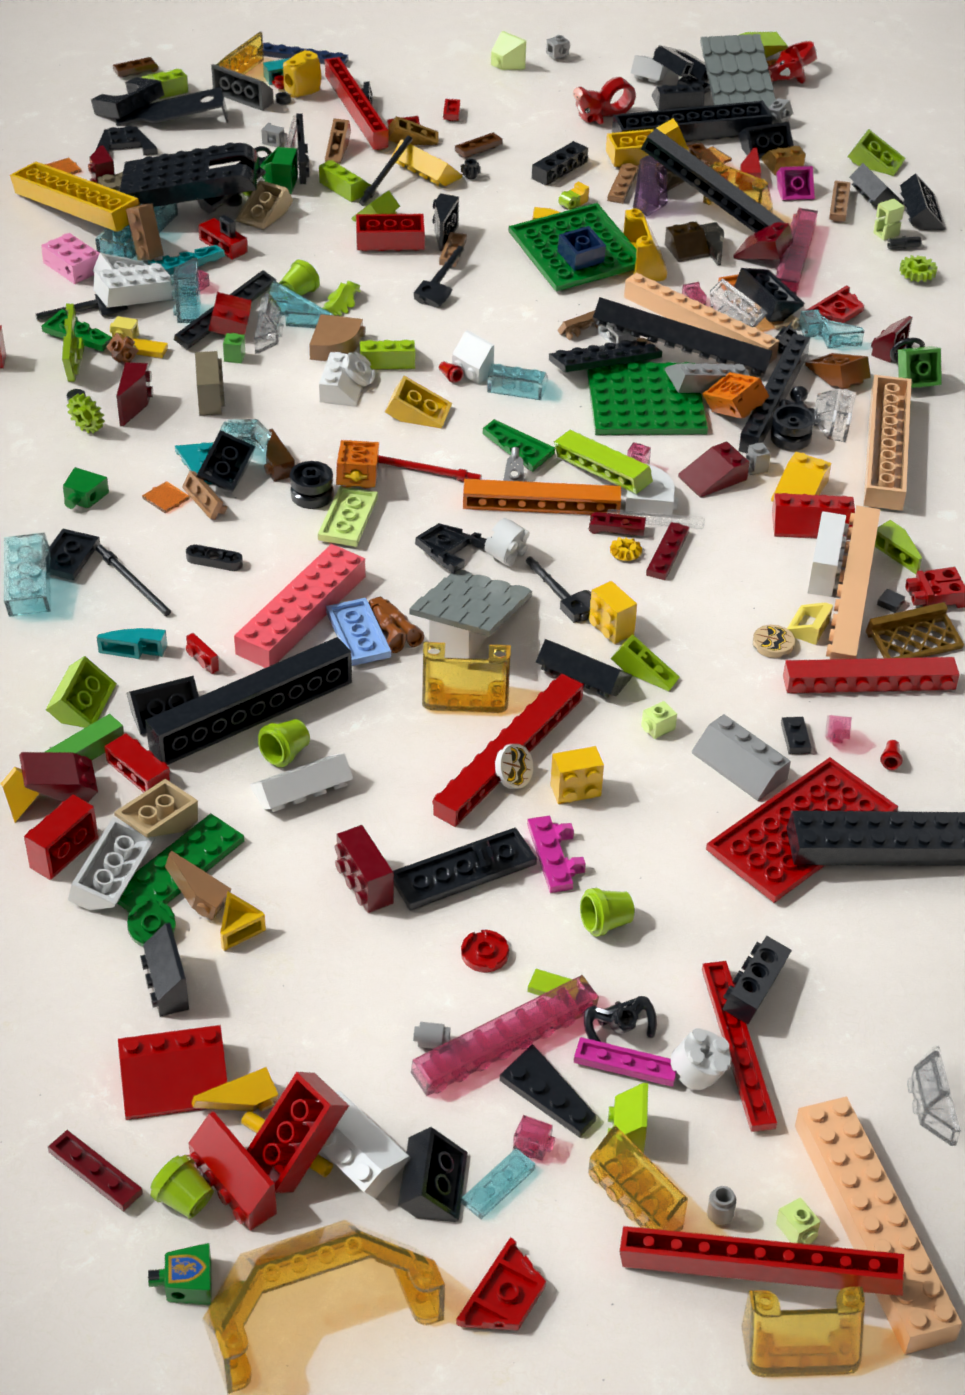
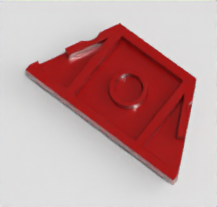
M846 285L805 310L804 317L842 325L862 313L864 305L855 294L850 293V287Z
M510 1237L456 1318V1325L460 1327L518 1331L545 1289L546 1281L533 1268L529 1258L526 1255L523 1256L516 1246L517 1242Z

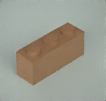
M142 204L126 209L137 260H152L163 256L164 253L153 204Z

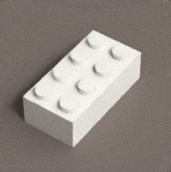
M157 263L146 266L136 265L135 267L102 269L101 271H95L93 290L107 308L173 300L174 280L161 264Z
M822 511L807 593L832 597L833 589L838 588L849 524L845 523L846 515Z

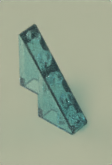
M273 281L267 298L268 314L285 316L286 326L316 328L321 314L333 316L332 313L280 283Z
M228 419V422L225 421L220 429L256 446L255 448L262 451L265 450L271 437V433L258 419Z

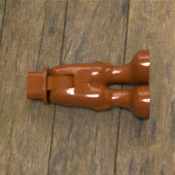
M380 596L369 600L368 603L379 626L389 634L387 643L392 653L400 652L404 648L406 641L411 647L419 646L423 642L424 632L417 625L409 622L408 617L390 603L388 599Z

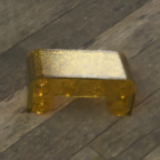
M424 642L422 706L428 710L485 713H502L506 711L509 706L511 645H489V659L445 658V643ZM430 649H438L440 652L438 654H431L428 651ZM497 651H502L506 655L498 657L495 656L494 653Z

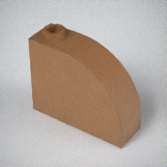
M321 314L309 344L310 360L327 361L330 352L353 353L358 348L362 337H365L366 327L363 326V319Z

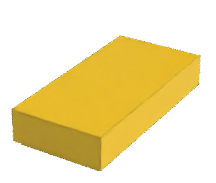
M133 338L135 341L134 345L139 350L136 355L163 358L168 349V343Z

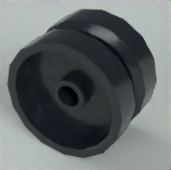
M789 404L778 407L773 413L770 439L773 444L779 448L794 451L808 447L812 439L815 421L814 414L806 407Z
M305 461L291 469V499L297 506L306 509H317L328 505L333 500V472L327 464L319 461Z

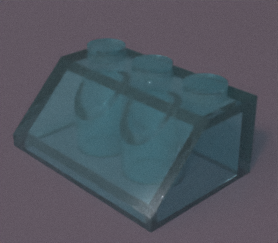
M192 258L175 267L174 275H171V286H174L172 301H176V305L173 306V314L177 316V323H191L200 316L201 297L197 258Z
M491 364L488 372L487 392L542 400L549 376L546 372L536 369L530 370L504 366L502 364Z

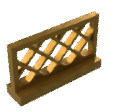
M945 602L871 618L865 631L868 638H873L883 658H891L888 653L889 649L900 653L899 656L892 658H923L964 647L962 639L946 613L948 607ZM943 621L946 629L934 625V623ZM923 626L929 630L926 634L917 630L916 627ZM904 630L909 632L910 635L907 638L897 634V632ZM931 630L942 634L941 640L929 635ZM885 634L892 638L890 642L881 639L880 635ZM912 635L923 638V643L912 640ZM947 636L953 639L955 643L950 644L943 641V639ZM896 639L904 642V647L892 644L893 640ZM926 640H928L932 643L937 644L938 646L936 648H930L924 644ZM911 645L918 648L919 651L913 653L906 650V647Z

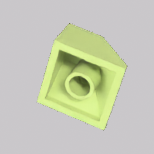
M502 31L491 51V65L501 70L525 69L526 40Z

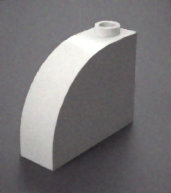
M647 464L651 468L653 482L638 494L627 490L625 513L672 517L673 509L677 510L678 498H674L675 486L673 480L663 470Z

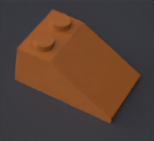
M830 353L805 362L806 367L829 385L837 386L839 389H847L851 384L864 383L865 379L871 378L868 356Z

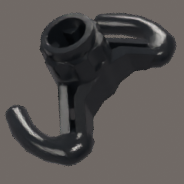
M638 996L631 1006L612 1010L590 1006L584 1011L583 1022L588 1039L602 1042L594 1030L593 1021L595 1019L609 1024L616 1033L624 1034L636 1027L638 1014L643 1009L646 1011L648 1018L646 1035L648 1038H653L657 1029V1015L653 1004L648 997Z

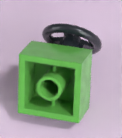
M914 337L903 339L891 348L890 358L898 362L899 378L911 379V388L942 385L941 348L934 346L925 347L923 340ZM913 343L920 345L918 348H912ZM906 344V347H904L903 349H899L901 346Z

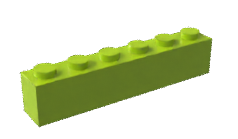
M568 430L554 441L557 457L635 494H638L653 482L650 466L593 439L587 438L580 433Z

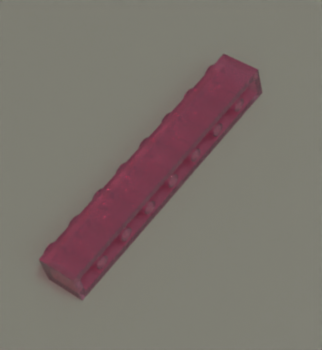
M798 208L797 214H793L790 225L793 242L780 258L775 275L795 294L798 291L816 227L817 210Z
M580 975L413 1059L411 1074L426 1096L432 1093L438 1094L444 1091L448 1085L464 1081L469 1074L477 1070L483 1071L491 1063L499 1059H507L514 1051L520 1048L522 1050L526 1049L540 1038H548L561 1027L567 1028L571 1026L575 1020L584 1017V1011L588 1007L597 1006L599 996L585 977Z

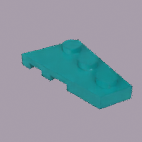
M213 442L175 445V452L177 455H180L183 464L187 465L189 471L198 473Z

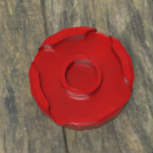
M481 930L478 933L472 932L462 942L461 957L466 966L474 971L482 973L493 972L501 969L507 963L509 946L505 937L496 931Z

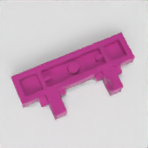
M550 815L529 818L527 826L549 892L573 890L571 877L575 876V874L585 873L586 863L584 857H572L570 860L568 857L564 858L560 843L563 840L573 839L574 829L572 823L553 824Z

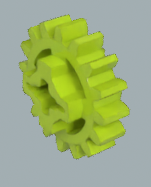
M911 255L910 258L905 257L904 260H901L899 271L901 275H905V279L911 278L910 281L920 282V280L926 282L927 279L931 281L932 277H936L938 266H936V262H932V259L927 260L925 256L917 255V257Z
M84 393L81 395L76 394L68 400L69 404H67V407L70 410L67 413L72 416L70 419L76 422L75 426L81 427V431L86 429L88 434L90 432L95 433L103 427L105 420L102 417L104 414L99 411L101 407H97L96 401H92L90 396L86 398Z

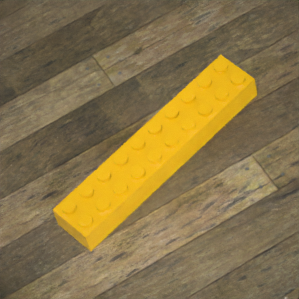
M37 161L10 174L16 194L115 232L121 231L129 225L126 209L139 205L138 198Z

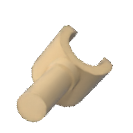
M791 315L787 321L775 325L774 328L777 330L783 328V326L787 327L792 322L791 327L797 329L800 326L797 321L800 319Z

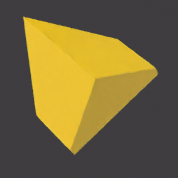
M14 767L0 783L3 787L14 823L40 794L25 788L22 769Z
M227 891L220 930L223 951L266 931L265 914Z

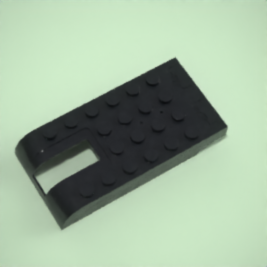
M227 143L222 146L212 145L204 149L195 148L192 151H178L174 154L165 153L156 157L147 156L143 159L126 161L120 192L138 198L140 204H153V207L254 191L257 188L259 156L257 151L249 144ZM251 160L254 163L253 170L244 164L209 169V166Z

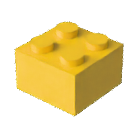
M613 581L592 589L590 623L614 644L629 638L632 634L634 635L637 603Z
M596 746L552 754L550 786L558 804L601 796L604 763Z

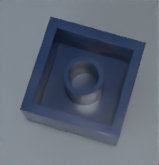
M590 226L559 234L557 251L570 267L576 271L603 263L606 245Z

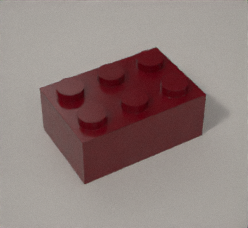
M359 825L337 833V844L334 845L337 854L335 865L337 871L345 876L348 888L350 890L353 889L358 904L360 906L363 905L367 913L394 904V872L364 826Z

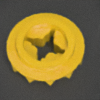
M618 537L617 540L612 541L610 553L619 560L631 561L641 555L642 547L640 542H635L634 538L627 539L625 537V539Z

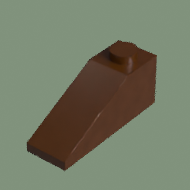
M272 428L269 429L264 469L266 474L270 475L275 482L290 477L291 469L295 466V460Z

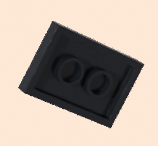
M62 528L36 564V572L75 580L96 550V546L100 544V537Z

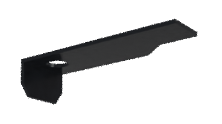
M217 87L147 104L120 119L116 118V125L119 126L136 121L159 123L221 107L226 122L228 123L229 120L222 88ZM205 97H214L211 101L201 102Z

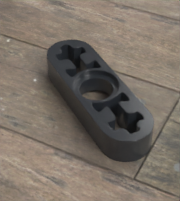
M197 544L186 548V559L191 564L229 571H238L243 567V556L239 552ZM214 556L219 557L218 559H210V557Z

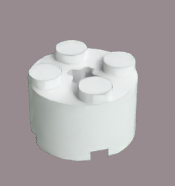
M503 518L493 527L492 531L495 533L492 538L488 536L485 543V551L511 567L518 555L523 556L527 551L528 546L526 542L530 532L515 522Z
M695 1028L690 1032L671 1055V1067L673 1071L676 1070L680 1075L679 1080L684 1085L695 1090H703L706 1087L712 1086L729 1068L731 1061L728 1041L723 1037L700 1028Z

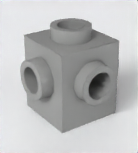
M556 35L553 38L547 39L546 53L550 57L560 59L569 55L570 41L564 36Z
M777 99L768 107L773 115L772 123L786 122L793 114L790 100Z

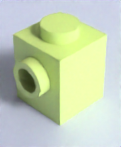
M662 701L643 710L641 726L645 732L656 739L676 729L677 713L665 701Z
M800 1197L779 1209L776 1225L791 1243L810 1244L818 1236L821 1221Z

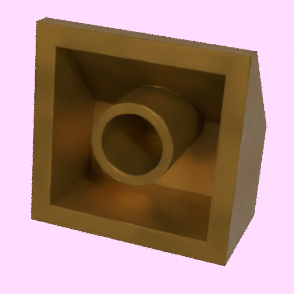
M800 146L777 148L767 152L762 156L761 160L773 175H777L776 172L781 167L804 166L806 153Z

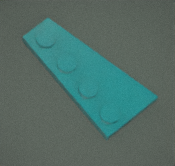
M213 245L195 249V253L185 251L180 252L177 257L166 255L162 256V260H148V265L153 263L161 264L166 272L173 276L174 273L185 272L189 268L200 267L210 261H218L219 258L225 257V252L219 246Z

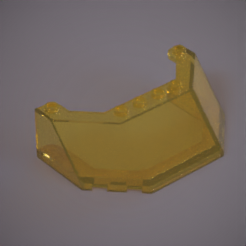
M347 1220L241 1253L203 1317L227 1394L242 1390L251 1382V1367L246 1355L248 1337L244 1326L262 1294L373 1258L376 1259V1262L393 1268L414 1320L422 1325H430L444 1320L445 1283L435 1260L413 1246Z

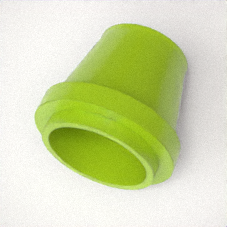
M298 259L291 264L289 271L280 280L279 286L286 297L295 300L308 292L317 290L320 286V278L310 263Z
M297 719L279 724L270 723L262 727L258 735V745L263 757L277 767H284L290 764L294 757L310 742V734L307 727Z
M589 888L581 898V919L586 930L593 936H603L612 929L631 923L634 919V903L627 891H607L599 888Z
M185 1154L183 1156H175L162 1167L151 1183L150 1196L157 1203L163 1202L191 1219L207 1205L213 1196L214 1190L195 1167V1161Z

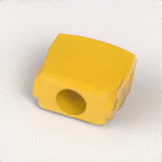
M305 50L284 62V89L292 98L320 91L321 66L317 54Z

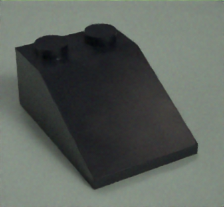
M440 193L437 199L433 201L435 214L433 215L432 223L434 224L439 251H443L450 232L455 233L459 226V197Z
M220 430L196 477L233 493L253 457L256 446Z

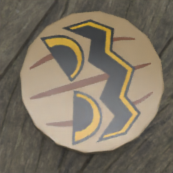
M770 624L761 626L754 632L753 646L758 649L757 652L770 658H780L782 655H789L794 649L795 637L785 627Z

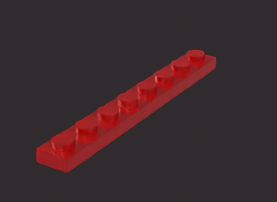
M727 961L702 963V973L721 1035L729 1043L730 1065L750 1131L776 1129L777 1120L747 1025L722 1010L727 1001L723 998L730 985L734 987Z

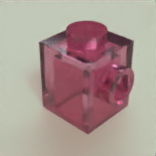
M827 715L825 737L830 738V742L843 743L844 739H850L852 717Z
M523 1115L514 1134L513 1151L522 1153L528 1158H536L542 1161L546 1152L552 1151L555 1143V1137L552 1136L553 1125Z

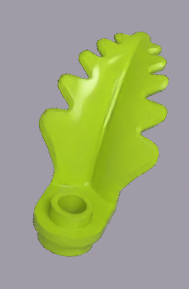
M347 281L346 284L340 283L338 289L328 296L329 301L324 304L325 307L321 311L333 314L334 316H342V312L347 314L349 312L347 307L352 308L355 306L354 295H356V292L360 293L361 285L351 281Z

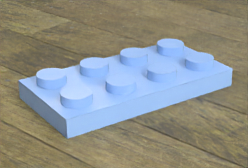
M366 598L326 606V613L337 637L351 650L352 666L391 658L390 647Z

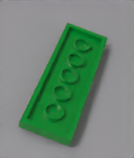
M210 813L136 871L117 904L128 912L135 905L147 900L161 901L167 905L181 893L165 867L171 851L204 872H207L245 842L244 835Z

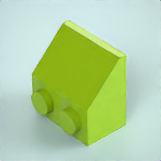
M388 190L357 214H397L396 210L401 206ZM354 215V216L351 218V219H352L353 221H355V222H356V215Z
M641 1083L616 1095L614 1107L609 1106L608 1122H613V1128H608L607 1144H612V1155L643 1158L647 1132L648 1083Z

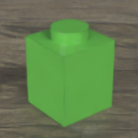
M227 333L223 342L224 362L242 363L246 354L245 335Z

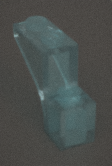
M819 310L801 311L799 327L805 337H822L827 349L862 346L864 329L862 327L828 320L820 314Z

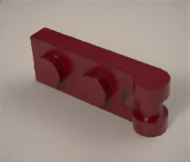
M593 512L590 516L588 529L593 534L603 531L644 536L646 517Z

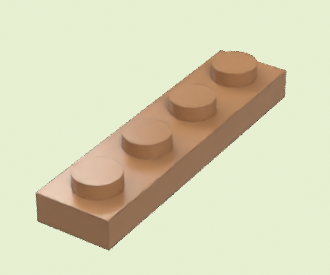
M630 163L622 164L609 191L607 201L624 203L638 172V166Z
M834 181L829 220L836 222L846 221L851 182Z

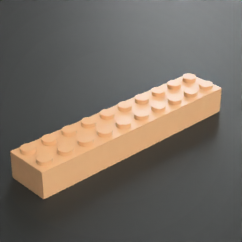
M874 375L870 401L863 506L903 511L907 489L911 379Z
M847 1096L799 1108L795 1128L853 1249L904 1254L903 1296L875 1293L904 1355L956 1341L962 1322Z

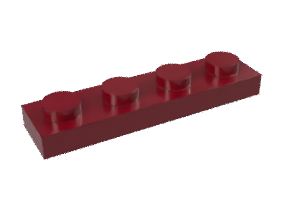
M670 522L646 570V576L666 580L689 534V526Z
M66 1130L48 1146V1152L123 1212L143 1194L142 1188L69 1130Z

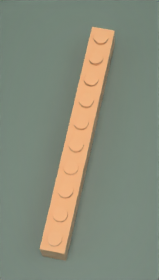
M635 273L625 280L624 298L663 317L772 350L769 363L777 358L779 340L771 335L735 320L641 274Z
M856 505L855 513H851L849 525H853V527H848L846 539H850V541H846L844 553H848V556H843L842 567H845V570L841 569L839 582H843V585L838 584L836 596H839L840 599H836L834 611L838 613L833 614L831 626H835V629H830L828 641H831L832 645L828 644L826 657H830V659H856L881 509Z

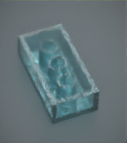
M45 532L4 537V603L9 617L51 612L50 548Z

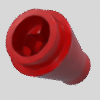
M445 361L439 364V370L450 382H459L462 379L463 370L459 365Z
M889 740L886 743V747L880 757L881 764L888 770L897 769L903 762L899 748L900 744L896 740Z

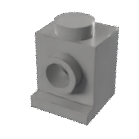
M267 123L261 130L262 144L281 147L287 140V133H284L283 127Z
M763 442L755 443L748 447L746 459L750 462L748 471L750 475L768 472L771 453Z

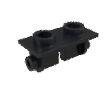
M792 322L787 328L783 326L775 337L779 340V354H783L792 335L797 334V331L790 328Z

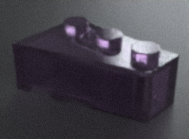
M650 155L640 159L633 208L639 209L643 212L644 216H649L668 204L667 168Z

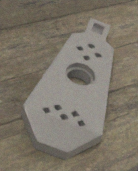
M517 447L512 448L511 457L507 458L503 481L525 482L523 459L519 457V448ZM516 471L518 475L512 476L511 472Z

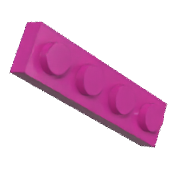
M582 1037L579 1039L573 1061L576 1064L671 1087L674 1085L677 1071H673L670 1058Z

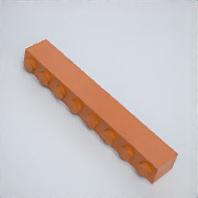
M464 479L463 509L591 515L593 512L620 514L621 486Z

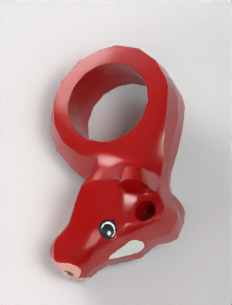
M804 41L788 46L787 49L781 51L778 60L768 66L771 82L796 78L799 83L803 84L806 81L803 68L817 59L814 43L812 41Z
M623 77L611 78L604 84L600 92L586 90L581 86L573 91L576 107L579 111L578 114L587 123L596 121L598 124H603V116L625 114L631 109L636 100L635 88ZM624 89L620 99L615 103H611L613 95L617 91Z

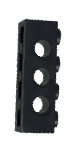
M575 141L565 145L532 164L531 179L545 186L587 163L588 147Z
M767 935L762 943L756 942L750 953L753 958L747 957L741 967L745 971H738L732 982L735 987L730 985L723 998L727 1001L722 1010L749 1025L792 950Z

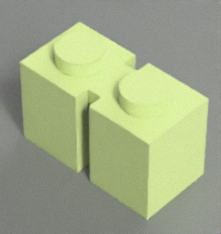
M895 199L879 203L876 217L879 219L875 220L873 233L883 241L899 236L902 223L900 220L903 218L905 206Z

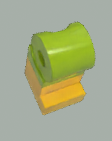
M578 181L574 184L573 189L561 193L558 203L569 210L585 204L589 201V186Z

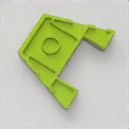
M66 303L68 319H65L64 324L66 336L63 337L62 362L68 382H75L80 372V363L85 347L83 339L76 337L74 333L76 319L74 304Z

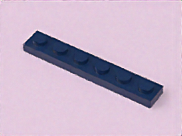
M269 42L262 43L258 49V55L282 59L291 58L305 50L312 51L318 55L320 64H325V59L340 57L344 65L349 60V56L341 52L332 53L327 50L318 51L312 48L303 49L298 46L274 45Z

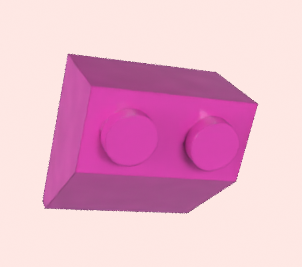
M813 166L781 167L776 172L777 189L782 200L815 199Z

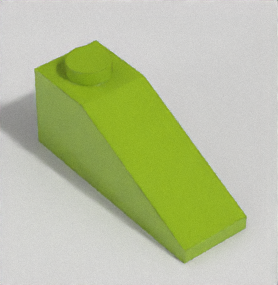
M892 520L878 526L874 547L916 574L920 570L922 557L906 530Z
M633 634L610 658L625 672L666 691H669L680 678L679 675Z

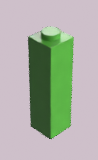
M108 714L45 752H73L94 760L105 753V746L124 735V728L117 719Z

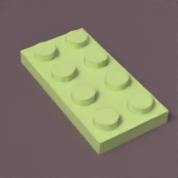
M339 486L318 532V540L357 547L378 499V492Z

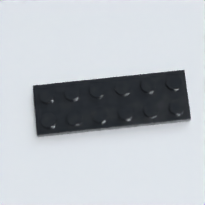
M637 338L635 341L622 340L620 343L615 344L605 343L602 346L590 345L588 348L575 347L568 351L557 350L555 353H549V361L564 373L662 358V350L647 341L646 338Z
M514 827L393 870L394 886L408 909L413 910L537 865V857L517 828ZM487 840L490 846L496 844L499 855L494 856L495 863L478 868L477 862H470L468 853L473 851L471 845Z

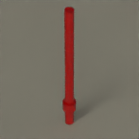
M379 455V463L455 477L460 481H464V479H482L481 474L470 473L465 469L459 468V470Z

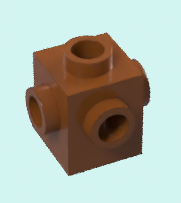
M116 333L106 346L113 354L111 357L118 363H121V361L124 363L131 362L139 351L134 345L135 341L128 336L124 337L119 333Z

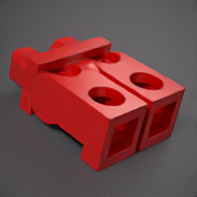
M956 567L925 572L923 570L917 571L916 578L906 579L905 588L907 592H912L911 600L914 606L923 605L925 607L945 602L946 605L955 604L957 608L965 607V585Z

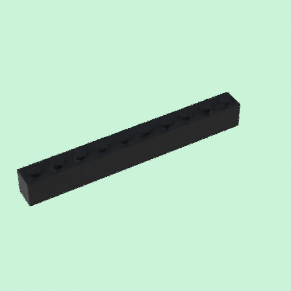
M657 128L647 136L641 150L753 232L757 233L776 222L785 223Z
M599 297L593 315V320L598 326L606 327L608 325L613 327L614 331L621 333L624 330L630 332V335L636 338L643 336L652 343L659 341L665 343L664 346L674 349L678 347L687 354L697 353L703 359L709 360L710 357L716 359V362L719 364H741L746 369L751 370L750 373L758 376L766 374L772 356V350Z
M801 334L792 335L765 386L770 397L761 406L753 409L741 432L739 452L747 454L749 445L764 442L772 427L774 411L779 407V402L782 399H786L808 356L810 337H805Z

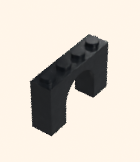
M662 45L655 49L652 59L681 77L687 78L691 74L699 80L708 81L705 62L687 51Z
M135 77L125 82L128 94L118 96L101 94L91 99L94 114L120 119L165 96L161 80Z

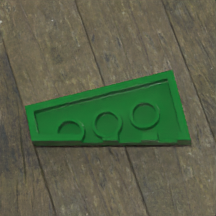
M61 309L41 326L42 332L63 339L66 336L64 324L65 319H68L67 312ZM76 317L74 325L75 336L83 339L84 346L103 352L112 337L97 328H90V324L86 322L81 323Z
M495 419L483 427V435L509 455H511L513 447L519 448V457L523 459V465L532 472L555 454V447Z

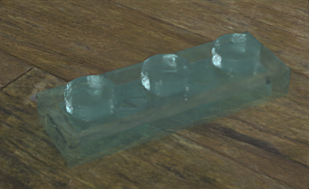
M515 1148L462 1197L461 1204L482 1220L535 1170L536 1164Z

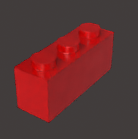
M212 218L198 225L199 240L209 246H219L224 250L225 256L231 260L248 253L247 237L237 231L236 237L233 238L220 232L219 220Z
M127 733L105 746L107 763L143 793L164 779L170 782V769L168 765L158 760L150 750L147 751L137 739L131 738Z

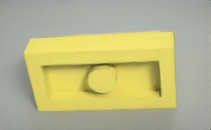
M826 602L801 605L787 629L792 632L795 638L816 645L831 620L833 605ZM804 615L816 618L811 625L798 626Z

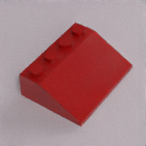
M221 1025L118 1038L126 1120L203 1110L205 1108H193V1097L228 1083Z

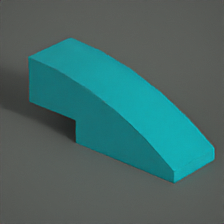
M122 629L97 635L98 652L134 659H140L142 654L163 657L168 646L166 630Z

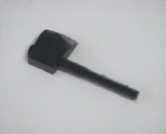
M458 246L453 251V254L431 281L423 280L413 292L414 300L421 304L440 307L448 299L453 289L440 284L448 270L452 268L458 257L461 256L464 251L462 246Z
M95 294L94 300L74 304L76 312L98 307L101 315L113 314L129 309L127 305L107 308L97 294ZM63 306L35 313L36 320L53 317L61 309L66 311V307Z
M529 556L526 559V563L561 599V611L573 623L588 620L591 592L583 590L570 595L551 577V574H548L539 565V562Z

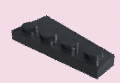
M533 1044L500 1074V1082L579 1138L596 1122V1114Z

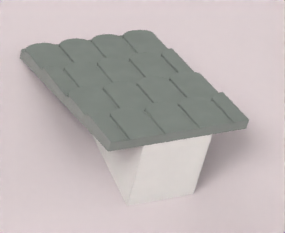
M760 34L700 38L714 105L763 100L766 106L769 107L776 100Z
M458 570L454 574L451 573L447 578L444 577L424 597L421 596L409 608V614L429 620V658L468 669L486 637L491 636L532 597V591L521 585L512 586L506 581L491 580V578L484 575H472V573L466 570Z

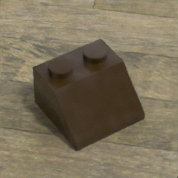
M697 221L666 227L664 245L678 262L709 256L704 230Z

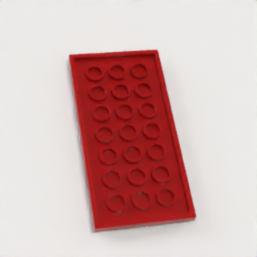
M829 757L709 841L706 845V850L775 903L825 866L794 865L786 829L792 811H898V806Z

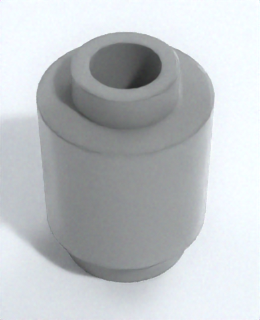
M420 1022V1026H415L413 1041L418 1042V1047L442 1049L443 1047H449L451 1027H445V1024Z
M719 1186L710 1194L707 1216L717 1225H726L733 1220L737 1198L732 1189L726 1186Z

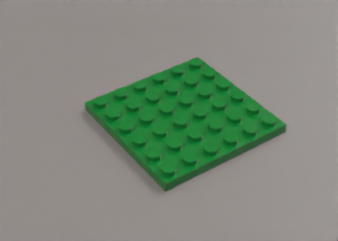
M598 203L509 226L508 232L556 292L635 270L637 249ZM590 226L606 245L604 262L574 271L557 251L559 234Z
M631 362L586 369L595 435L707 434L708 426L701 393H678L665 371V368L668 366L690 362Z

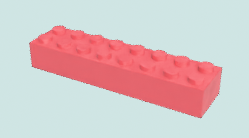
M333 544L328 546L234 635L235 654L264 668L278 663L327 615L326 606L338 604L366 577L365 558Z

